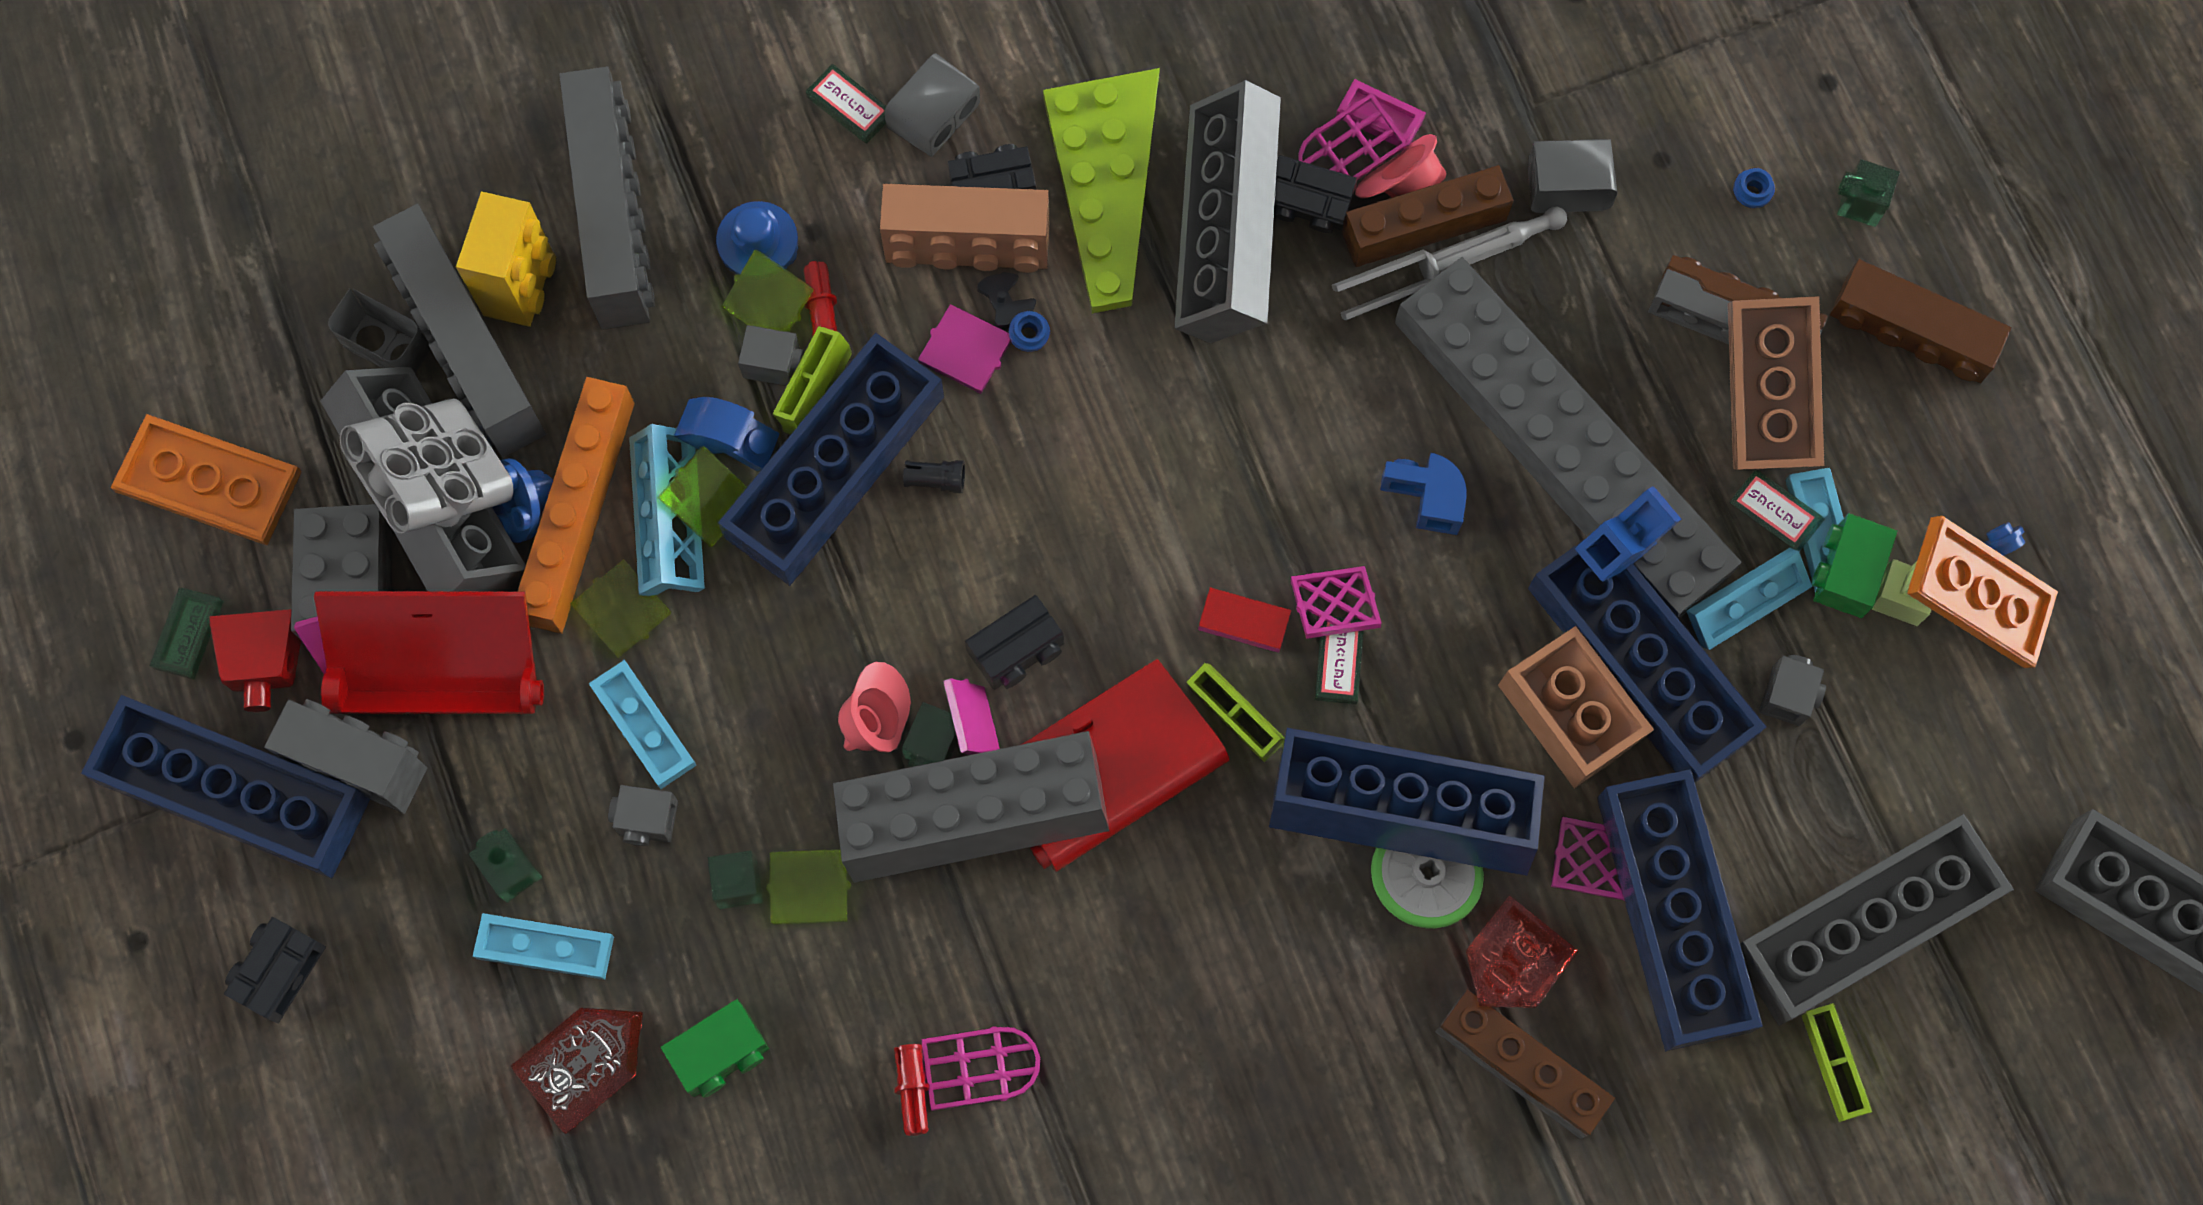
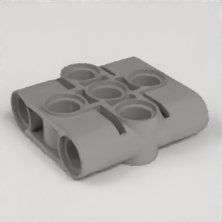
M448 399L425 406H419L414 403H402L397 406L393 414L347 425L341 430L340 445L344 456L390 527L397 533H407L433 524L442 527H452L458 523L463 515L506 503L513 496V483L509 473L465 406L457 399Z

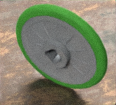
M1382 848L1375 849L1372 859V881L1380 901L1395 917L1416 927L1441 928L1458 922L1470 913L1482 892L1484 881L1483 867ZM1425 866L1431 868L1430 870L1435 877L1430 880L1425 879L1420 869H1423Z

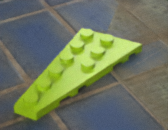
M1160 68L1043 90V99L1092 314L1132 306Z

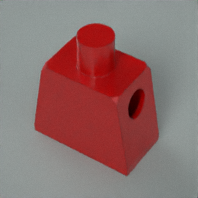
M292 609L210 616V627L221 682L232 691H244L245 711H269L271 709V689L291 687L294 684L301 640L291 631Z

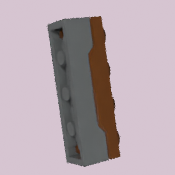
M1673 255L1663 273L1648 313L1729 344V302L1778 299L1782 297H1779L1775 291L1769 288H1756L1741 282L1737 276L1731 273H1718L1705 268L1699 261L1693 258H1680ZM1820 313V335L1828 317Z
M1468 989L1460 996L1435 1031L1580 1139L1592 1133L1615 1099L1607 1091Z

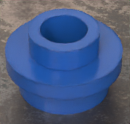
M1760 168L1745 170L1738 175L1734 182L1733 191L1736 199L1742 205L1749 208H1760L1768 204L1772 199L1775 185L1768 172ZM1747 187H1756L1759 190V194L1750 192Z
M1024 311L1017 314L1009 326L1011 342L1015 347L1026 352L1041 349L1047 343L1050 335V327L1047 320L1041 314L1033 311ZM1029 327L1035 330L1036 336L1026 338L1021 331Z
M2007 522L1987 532L1986 535L1989 540L1985 544L2004 556L2026 543L2022 537L2025 531L2021 525L2012 528L2010 522Z

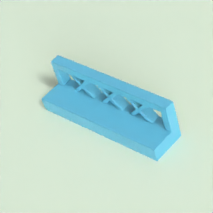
M650 424L629 437L639 595L654 597L669 588L699 592L705 589L695 448L674 437L677 428ZM667 440L681 442L682 459L678 463L667 451ZM673 476L684 487V498L681 502L670 491L669 480ZM676 515L687 528V537L683 541L672 529V519ZM678 555L689 566L690 579L676 577L675 559Z

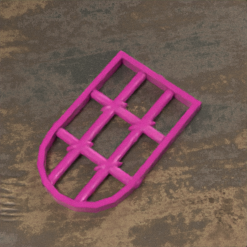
M1371 93L1320 128H1316L1303 141L1298 153V160L1311 164L1324 155L1326 157L1328 155L1335 165L1329 170L1349 175L1344 167L1364 154L1366 156L1369 154L1374 163L1353 176L1358 180L1406 148L1408 143L1394 125L1392 118L1387 115L1373 93ZM1369 101H1372L1378 111L1359 123L1357 121L1354 123L1349 115ZM1382 116L1390 129L1371 141L1369 139L1367 141L1360 130ZM1344 119L1351 129L1332 142L1330 140L1326 142L1321 133ZM1392 134H1395L1401 144L1379 158L1373 147ZM1352 136L1354 138L1356 136L1363 147L1344 160L1343 158L1339 160L1332 149ZM1316 138L1322 149L1302 161L1306 146Z
M993 1026L985 1030L921 1039L926 1069L924 1074L927 1083L930 1084L929 1098L931 1111L997 1100L1006 1101L1024 1094L1034 1084L1040 1072V1055L1036 1044L1026 1033L1016 1028ZM1000 1033H1014L1024 1038L1028 1043L1002 1047ZM993 1034L995 1046H991V1049L965 1053L963 1038ZM956 1040L958 1052H954V1055L929 1059L927 1044ZM1033 1050L1036 1057L1035 1067L1011 1071L1005 1070L1004 1057H1007L1008 1053ZM996 1055L998 1070H994L995 1073L968 1077L967 1063L971 1062L970 1059ZM959 1061L961 1076H957L958 1079L932 1083L931 1065ZM1032 1075L1031 1080L1023 1088L1009 1093L1007 1081H1011L1013 1077ZM1000 1080L1001 1095L971 1099L970 1087H974L975 1083ZM963 1086V1101L935 1105L933 1090Z

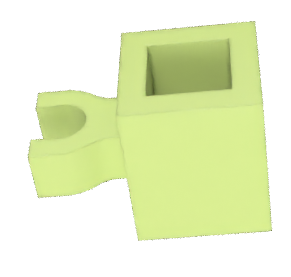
M1893 559L1887 565L1872 610L1918 626L1930 615L1932 609L1907 594L1917 561L1911 566Z

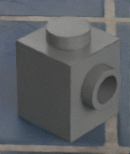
M747 325L738 365L745 379L787 386L805 352L804 349L799 347L796 333Z
M1782 656L1772 666L1759 713L1800 727L1811 717L1813 708L1818 709L1822 703L1826 691V685L1821 684L1824 669L1813 666V662L1803 656Z
M620 785L619 796H613L611 799L608 820L613 823L612 827L619 836H624L623 842L638 846H649L650 840L671 843L678 800L672 792Z

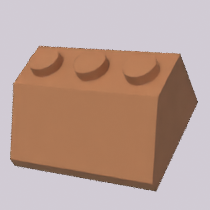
M1577 626L1508 670L1498 684L1499 688L1574 789L1606 768L1654 730Z

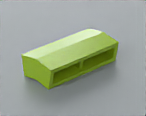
M818 326L772 414L781 424L783 432L791 435L842 374L852 353L850 345L840 332Z
M1204 663L1186 682L1190 689L1264 763L1283 745L1284 737L1211 664ZM1208 678L1236 704L1229 712L1201 686ZM1243 712L1271 739L1265 748L1236 721Z
M1832 1003L1806 1011L1801 1016L1838 1121L1842 1122L1873 1112L1835 1005ZM1824 1015L1839 1059L1830 1061L1815 1017ZM1842 1065L1857 1107L1856 1111L1848 1112L1833 1067Z

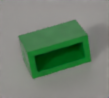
M1850 513L1838 525L1833 523L1824 542V547L1829 549L1826 562L1821 561L1818 564L1812 579V585L1817 587L1813 601L1862 619L1875 605L1898 530Z
M738 999L660 1047L687 1093L693 1097L701 1094L703 1098L712 1095L725 1086L726 1082L723 1078L739 1069L741 1073H745L759 1065L764 1060L762 1054L770 1049L745 1007Z

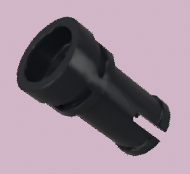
M943 460L942 463L905 461L904 465L907 468H904L903 471L904 487L941 488V491L949 490V492L963 493L965 484L964 460L951 462Z

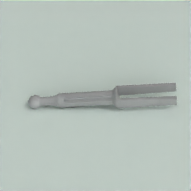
M1558 206L1551 207L1544 215L1532 220L1508 223L1434 253L1420 250L1332 284L1333 291L1339 292L1415 262L1419 263V268L1424 277V280L1340 313L1341 317L1344 320H1348L1412 295L1461 257L1469 264H1473L1519 246L1529 237L1547 229L1559 230L1567 222V213Z

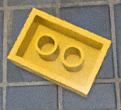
M481 191L456 264V269L483 316L530 327L534 314H539L542 310L544 303V291L542 289L546 277L550 278L554 273L556 254H554L530 202Z

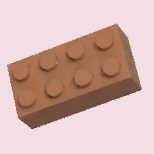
M883 184L880 233L886 263H893V265L902 268H911L916 266V264H929L939 269L974 266V268L982 271H993L998 267L1015 268L1017 271L1025 273L1035 272L1038 269H1047L1050 225L1048 190Z
M1819 296L1729 302L1728 327L1733 469L1824 466Z

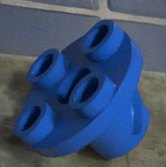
M755 201L734 208L724 217L717 231L716 244L720 258L725 266L743 281H753L773 277L794 263L797 258L798 234L792 218L786 211L772 203Z
M514 459L500 460L512 479L513 496L508 502L493 506L492 508L512 542L519 543L530 540L537 532L553 479L541 470L527 471Z

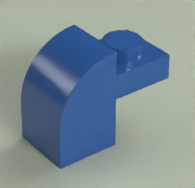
M698 397L688 400L674 437L707 455L725 453L755 471H761L769 462L780 433L754 419L755 413L742 406L718 398Z
M1430 453L1426 467H1419L1417 462L1408 459H1397L1394 462L1387 461L1382 474L1380 490L1421 497L1416 528L1457 535L1463 523L1467 497L1466 484L1459 469L1450 460L1435 453Z
M1653 486L1642 493L1617 517L1603 522L1575 550L1603 582L1636 562L1658 544L1657 541L1682 519Z

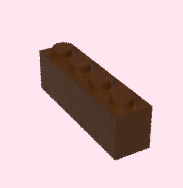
M1497 165L1346 212L1342 234L1355 267H1359L1504 222L1508 218L1514 200L1502 170Z
M1858 259L1847 275L1829 314L1839 319V322L1847 328L1861 329L1876 336L1885 345L1901 347L1914 353L1919 360L1925 363L1941 365L1952 370L1960 379L1976 381L1980 384L1995 368L2012 328L1861 259Z

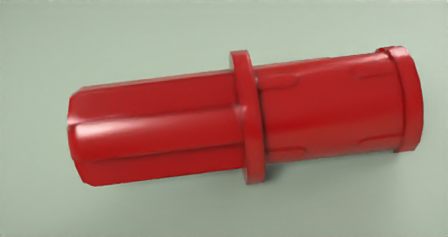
M811 261L804 267L808 296L804 303L805 308L810 310L813 337L818 326L837 331L834 313L837 299L831 293L827 264L825 262Z
M906 1044L894 1048L898 1086L894 1088V1092L901 1096L904 1132L909 1136L922 1135L928 1132L925 1092L930 1090V1084L925 1083L923 1048L921 1044Z

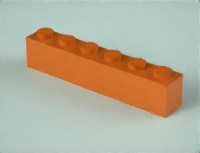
M590 377L585 379L518 588V592H525L529 626L563 634L635 403L627 386Z

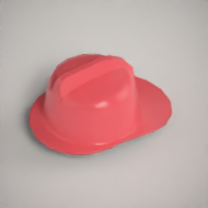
M1428 134L1420 137L1406 147L1399 155L1372 171L1358 184L1355 189V195L1359 198H1369L1385 192L1393 198L1441 183L1446 177V171L1434 153L1437 144L1436 136Z
M873 662L866 666L858 677L852 695L842 705L838 713V723L845 737L843 747L847 751L859 749L861 751L877 750L889 753L898 747L909 716L911 699L909 688L903 676L891 665L885 662Z

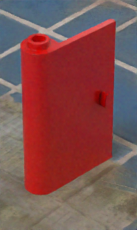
M316 591L314 594L327 666L322 680L321 701L322 706L330 710L329 714H534L536 706L543 705L544 683L543 680L536 679L525 592Z
M1158 659L1023 743L1027 744L1089 731L1097 754L1110 830L1033 846L1030 849L1043 869L1051 866L1057 872L1230 761L1228 753L1218 736Z

